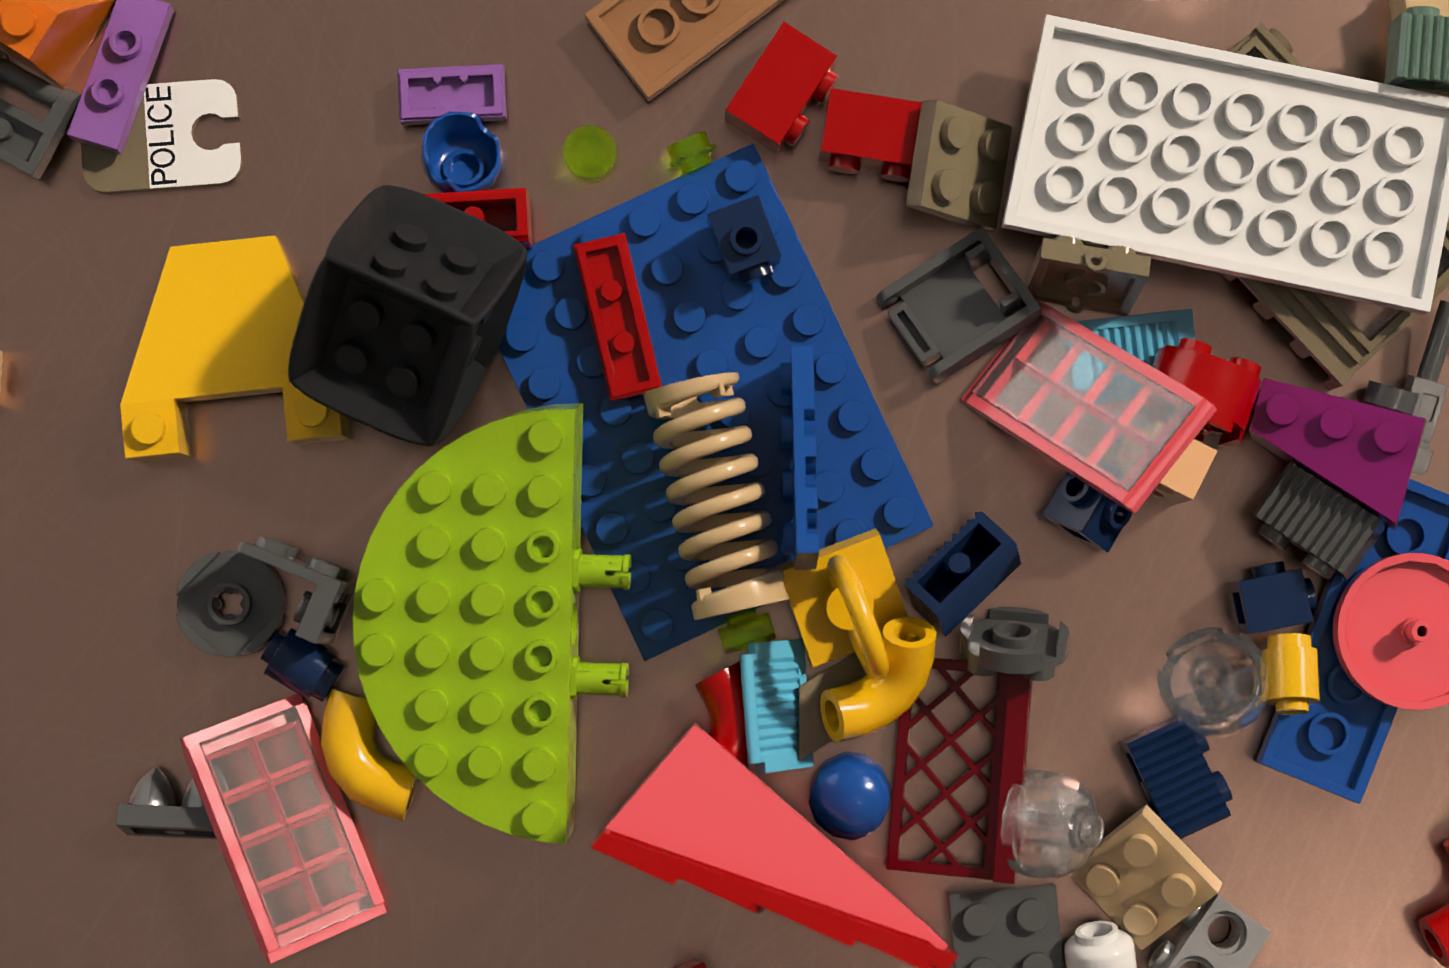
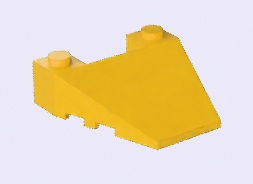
M276 235L171 246L169 248L120 403L125 459L142 463L193 457L187 402L283 392L287 440L299 446L351 440L348 417L314 401L289 382V356L305 297Z

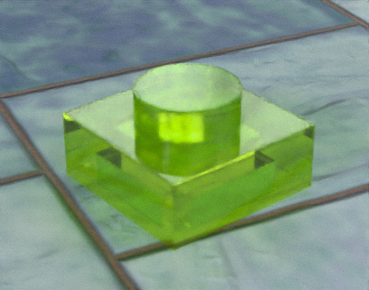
M755 608L726 617L727 626L717 629L725 655L748 648V643L767 642L776 639V633L769 612L758 616Z

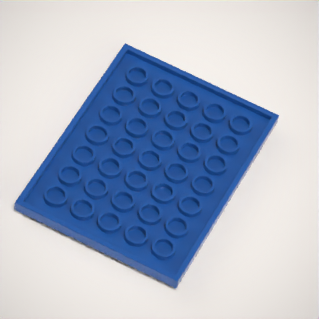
M754 143L532 245V249H527L524 278L499 349L527 409L554 404L583 403L581 526L595 555H631L632 567L628 571L631 572L630 589L611 588V591L644 661L762 606L694 621L691 606L697 600L695 590L699 589L689 588L685 582V575L691 569L712 560L687 561L683 560L679 555V545L685 540L701 533H682L673 528V516L692 505H676L670 503L666 497L665 491L667 487L675 481L684 478L664 475L659 466L660 460L666 454L676 449L658 447L654 443L653 433L659 426L670 420H659L650 417L647 412L644 395L610 402L573 245L621 233L626 234L662 386L720 373L737 372L739 374L738 383L732 386L734 395L713 398L712 393L699 396L697 400L701 403L739 397L745 401V411L691 430L703 431L745 425L752 432V438L748 442L699 458L708 459L743 454H754L758 458L759 464L755 470L707 486H725L759 482L764 486L765 494L762 498L716 514L765 510L771 516L772 521L768 527L727 542L765 538L773 539L777 543V553L770 558L736 570L776 567L794 559V555H784L783 523L793 522V501H783L782 469H792V448H782L781 416L791 415V395H781L780 363H790L791 346H813L815 393L813 431H815L816 475H814L818 495L816 534H819V550L875 528L881 535L884 547L888 548L934 526ZM758 195L781 253L780 263L772 266L773 275L758 282L744 285L742 278L730 282L708 226L707 214ZM728 587L711 589V592L714 593Z

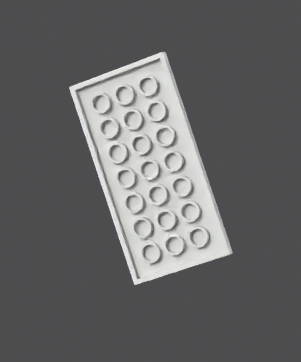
M1046 14L1038 44L1002 228L1050 238L1058 236L1074 237L1081 240L1084 245L1104 249L1110 246H1125L1135 250L1138 255L1149 256L1152 259L1423 315L1430 312L1449 217V97Z

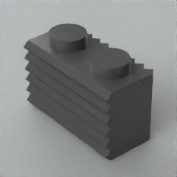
M1291 461L1253 512L1257 521L1263 524L1258 531L1260 535L1282 550H1285L1291 543L1305 552L1307 556L1302 562L1327 580H1330L1335 573L1345 580L1350 579L1353 572L1364 560L1366 554L1371 550L1385 529L1379 518Z

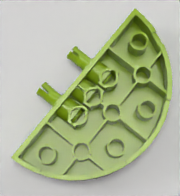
M583 403L554 404L530 408L498 418L464 434L439 450L422 464L399 488L383 511L370 536L360 564L354 593L352 620L356 662L368 705L387 741L414 776L450 806L483 825L513 836L557 844H567L575 829L577 700L579 694L610 695L627 698L629 679H626V675H629L628 663L581 662L580 657H578L579 593L581 588L606 587L629 590L631 572L628 571L632 567L630 554H624V556L583 554L582 549H580Z

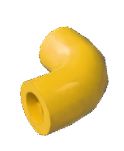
M901 617L888 621L884 625L882 640L889 664L887 675L883 679L875 680L866 674L863 678L853 683L822 692L820 698L821 717L828 735L834 742L862 737L889 726L911 708L927 685L934 661L937 632L931 624L912 617Z
M331 688L323 713L321 748L330 776L350 800L377 814L404 821L414 797L418 778L414 776L406 765L385 758L377 749L374 740L377 721L368 705L366 696Z

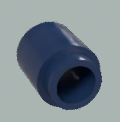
M291 628L286 636L277 631L260 658L268 663L264 674L307 700L313 696L323 702L345 665L334 659L336 653L321 644H315L295 636L297 630Z

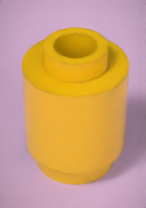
M1285 633L1267 637V649L1262 650L1264 703L1275 705L1276 713L1281 715L1309 713V705L1320 701L1317 649L1311 645V636L1300 633Z

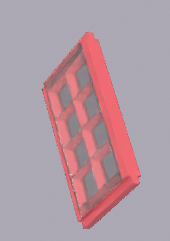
M1038 301L1042 308V318L1010 337L960 400L980 416L1121 507L1135 514L1217 409L1201 395L1049 305Z
M295 694L180 739L183 747L182 752L260 951L264 954L267 964L274 963L387 912L383 904L385 901L340 787L329 774L321 748V739L308 706L303 701L301 695Z

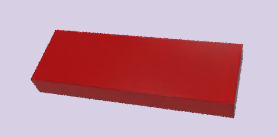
M621 233L573 245L610 402L641 396L647 391L662 387L626 234Z

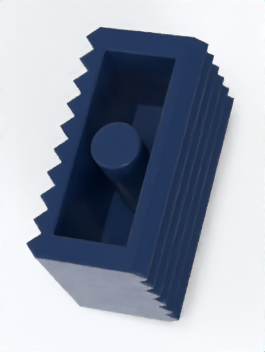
M975 512V519H967V527H960V534H952V541H944V549H936V556H929V564H921V571H913V578L905 579V586L913 608L946 637L1022 564L1016 542L986 514Z
M1176 715L1119 742L1149 807L1180 839L1231 816L1230 810L1226 805V802L1233 799L1231 791L1220 771L1217 770L1212 773L1208 767L1203 753L1210 750L1209 745L1196 721L1189 724L1186 717Z

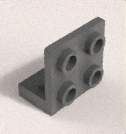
M259 535L256 543L240 540L236 551L317 584L314 592L305 591L298 603L293 621L300 623L295 636L315 644H333L356 588L355 583L345 580L348 570L321 558L316 559L309 556L307 563L295 559L299 549L270 537L266 538Z

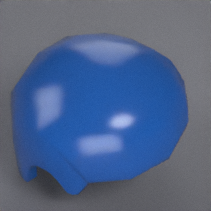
M449 111L432 120L422 136L421 162L424 172L431 184L443 193L488 190L492 188L502 171L501 148L499 147L498 136L488 131L476 114Z
M843 752L825 760L819 766L810 787L809 806L816 824L831 836L849 840L866 837L870 832H874L881 825L889 809L890 785L883 767L869 756L860 753Z

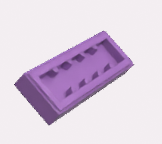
M116 0L67 133L71 140L122 155L174 13L171 4L159 0Z

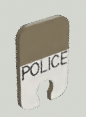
M217 79L147 84L122 155L81 143L82 170L85 182L93 190L104 194L218 186L232 183L239 177L242 171V144L227 143L217 149L206 150L196 144L193 134L197 122L203 117L211 115L218 116L224 120L240 119L239 100L236 91L227 82Z

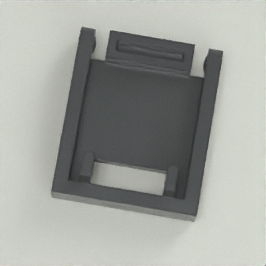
M983 226L890 284L876 296L883 309L891 307L900 300L902 301L900 305L887 312L888 317L923 366H928L942 358L941 361L933 365L928 371L935 383L945 380L1042 318L1041 306ZM988 262H990L1011 292V294L1000 300V309L973 273Z

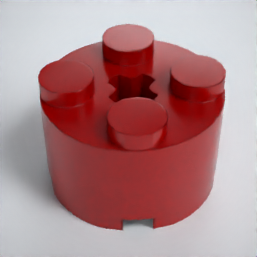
M1181 338L1178 347L1165 345L1159 348L1152 367L1201 395L1217 409L1194 439L1203 442L1205 435L1212 433L1221 435L1218 445L1239 446L1261 385L1259 378L1261 366L1244 358L1231 357L1228 361L1211 355L1212 347L1210 345L1190 338ZM1153 393L1138 413L1142 415L1151 411L1148 419L1149 422L1155 423L1160 421L1167 425L1179 410V407Z

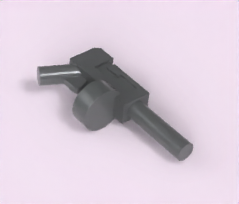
M1444 300L1439 302L1417 376L1408 375L1404 389L1369 380L1363 401L1397 410V412L1426 419L1412 473L1422 475L1428 470L1433 451L1429 450L1428 447L1448 389V385L1437 383L1449 347V302Z

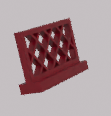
M934 658L932 669H937L951 687L928 706L918 696L915 703L922 711L912 720V706L899 717L886 869L985 879L998 883L1015 884L1018 873L1033 680L1025 678L1022 674L999 672L998 696L980 711L961 688L965 682L975 675L968 670V661ZM946 670L966 671L967 673L956 682ZM956 692L976 716L951 735L933 714L932 710L952 693ZM997 706L994 728L985 715ZM927 716L945 737L946 741L926 758L922 759L909 743L910 729ZM980 720L994 737L993 751L976 765L956 740ZM951 745L971 770L947 789L927 764ZM909 753L917 765L906 774ZM992 760L990 781L980 769ZM922 769L942 794L918 813L905 797V784ZM976 774L990 791L989 805L972 818L952 793ZM944 799H947L966 821V824L943 843L923 817ZM905 807L913 819L902 827L903 808ZM988 814L987 833L985 834L977 825V822ZM918 823L938 848L922 861L900 859L901 836ZM971 828L985 844L984 867L962 865L948 849V846ZM942 852L951 864L930 861Z

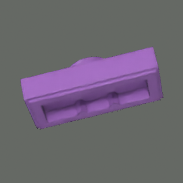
M503 64L397 69L399 122L401 125L430 124L432 120L449 111L470 112L478 115L480 121L507 120L505 68Z

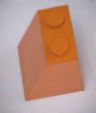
M0 0V49L63 88L109 18L116 0Z

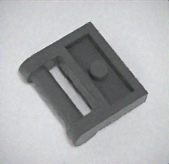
M0 50V80L51 107L43 122L0 98V159L40 180L72 122L82 94L71 88L62 90L10 62L9 56Z

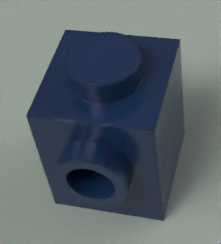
M758 195L707 214L708 226L730 282L742 278L744 285H748L774 274L772 266L780 263L781 253Z
M1279 561L1251 567L1252 578L1228 582L1239 634L1251 635L1314 622L1311 610L1317 607L1316 592L1311 579L1304 578L1302 569L1285 571L1284 562Z

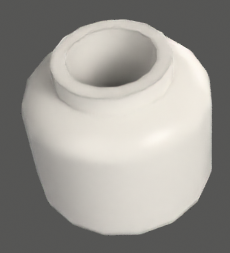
M1109 921L1085 923L1075 930V934L1065 943L1064 954L1067 968H1137L1133 939L1124 930L1118 929L1115 923Z

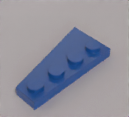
M791 346L790 363H780L781 395H791V415L781 416L782 448H792V469H782L783 501H793V522L783 523L784 555H794V570H816L819 556V534H816L818 495L814 475H816L815 431H813V421H815L813 346Z

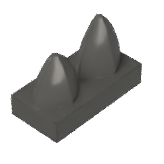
M210 760L222 793L227 792L226 780L214 760ZM157 767L152 768L137 782L127 804L118 803L116 826L126 835L217 839L193 777L185 790L181 806H176L175 794L171 783L166 775ZM231 814L234 824L236 825V818Z

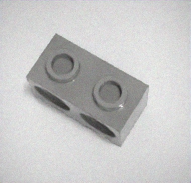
M1216 894L1180 921L1183 925L1173 940L1170 942L1168 939H1165L1152 954L1148 965L1151 968H1180L1186 962L1197 961L1200 968H1248L1271 935V932ZM1227 916L1231 923L1230 935L1221 943H1211L1208 937L1210 923L1217 917Z

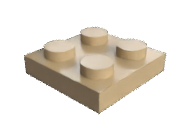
M1147 804L1076 859L1067 871L1072 879L1121 930H1124L1132 937L1133 942L1141 950L1218 894L1222 886V882Z

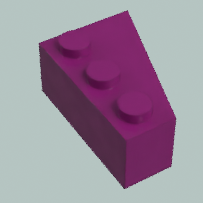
M1264 378L1249 428L1251 439L1289 463L1291 461L1295 463L1298 467L1304 469L1335 491L1341 493L1344 497L1379 518L1384 525L1396 531L1426 419Z

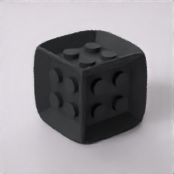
M390 185L374 189L359 203L335 233L328 245L325 257L318 266L310 283L289 356V382L314 401L377 431L413 444L423 446L439 444L449 435L473 400L482 383L485 370L501 343L524 278L527 249L499 228L419 192Z

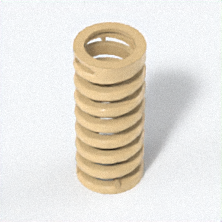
M737 372L720 373L684 380L644 393L648 415L659 420H670L659 426L653 433L654 443L658 447L676 449L666 454L660 460V470L664 475L670 477H684L667 487L665 491L667 500L676 505H692L673 516V528L682 533H701L682 542L678 548L679 555L683 560L687 561L712 560L691 569L685 575L686 585L691 589H699L695 590L697 600L691 606L694 621L789 599V595L784 588V573L780 568L764 567L736 570L775 555L778 547L773 539L765 538L727 542L768 527L772 521L770 514L765 510L716 515L762 498L765 494L764 486L759 482L707 487L755 470L759 464L758 458L754 454L699 459L726 448L748 442L752 438L751 429L744 425L691 431L745 411V401L739 397L701 403L697 400L699 396L712 393L713 398L734 395L732 386L736 385L739 381V374ZM728 587L714 593L711 592V589Z

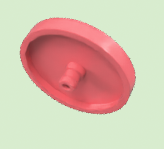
M1405 553L1388 556L1369 564L1350 580L1335 608L1332 626L1333 642L1342 669L1360 691L1387 706L1424 710L1448 704L1449 561L1430 554Z

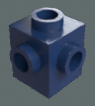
M1099 461L1096 465L1120 481H1123L1126 477L1121 471L1104 462ZM1067 472L1065 477L1059 482L1056 492L1043 515L1070 536L1108 553L1122 528L1130 520L1132 512L1121 507Z

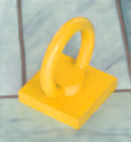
M872 529L820 549L816 570H794V559L776 566L784 573L783 582L784 588L789 595L788 603L812 667L814 668L855 652L864 671L870 678L875 680L883 679L889 670L888 658L882 640L883 627L890 620L908 617L881 535L877 529Z

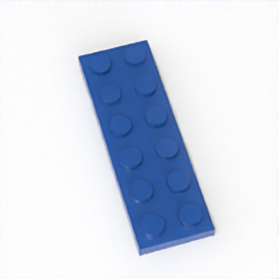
M1412 479L1409 481L1396 531L1384 525L1383 533L1378 537L1376 543L1366 554L1364 560L1353 572L1350 579L1345 580L1335 573L1330 580H1327L1313 616L1314 622L1310 623L1306 633L1311 636L1312 647L1317 649L1320 701L1309 705V713L1281 715L1275 712L1256 760L1259 764L1358 804L1362 801L1398 708L1387 706L1370 698L1360 691L1348 678L1340 665L1334 648L1333 617L1338 600L1350 580L1363 568L1379 559L1405 553H1423L1438 556L1449 561V494Z

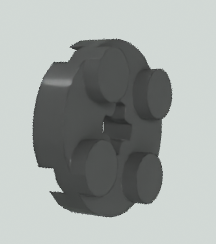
M231 550L207 554L195 561L181 577L176 596H178V613L176 615L182 633L199 650L217 656L238 657L254 653L264 647L279 630L283 614L287 608V599L283 593L282 583L270 565L243 553ZM225 591L228 594H234L239 591L243 599L240 605L243 611L238 617L232 613L225 617L220 615L218 610L223 604L218 596L221 592Z
M1021 607L988 609V619L979 620L974 623V614L963 620L960 628V652L968 659V670L975 675L993 676L1000 672L1022 674L1025 678L1033 681H1046L1054 677L1055 667L1062 664L1068 656L1069 629L1061 621L1059 629L1049 625V614L1038 610Z

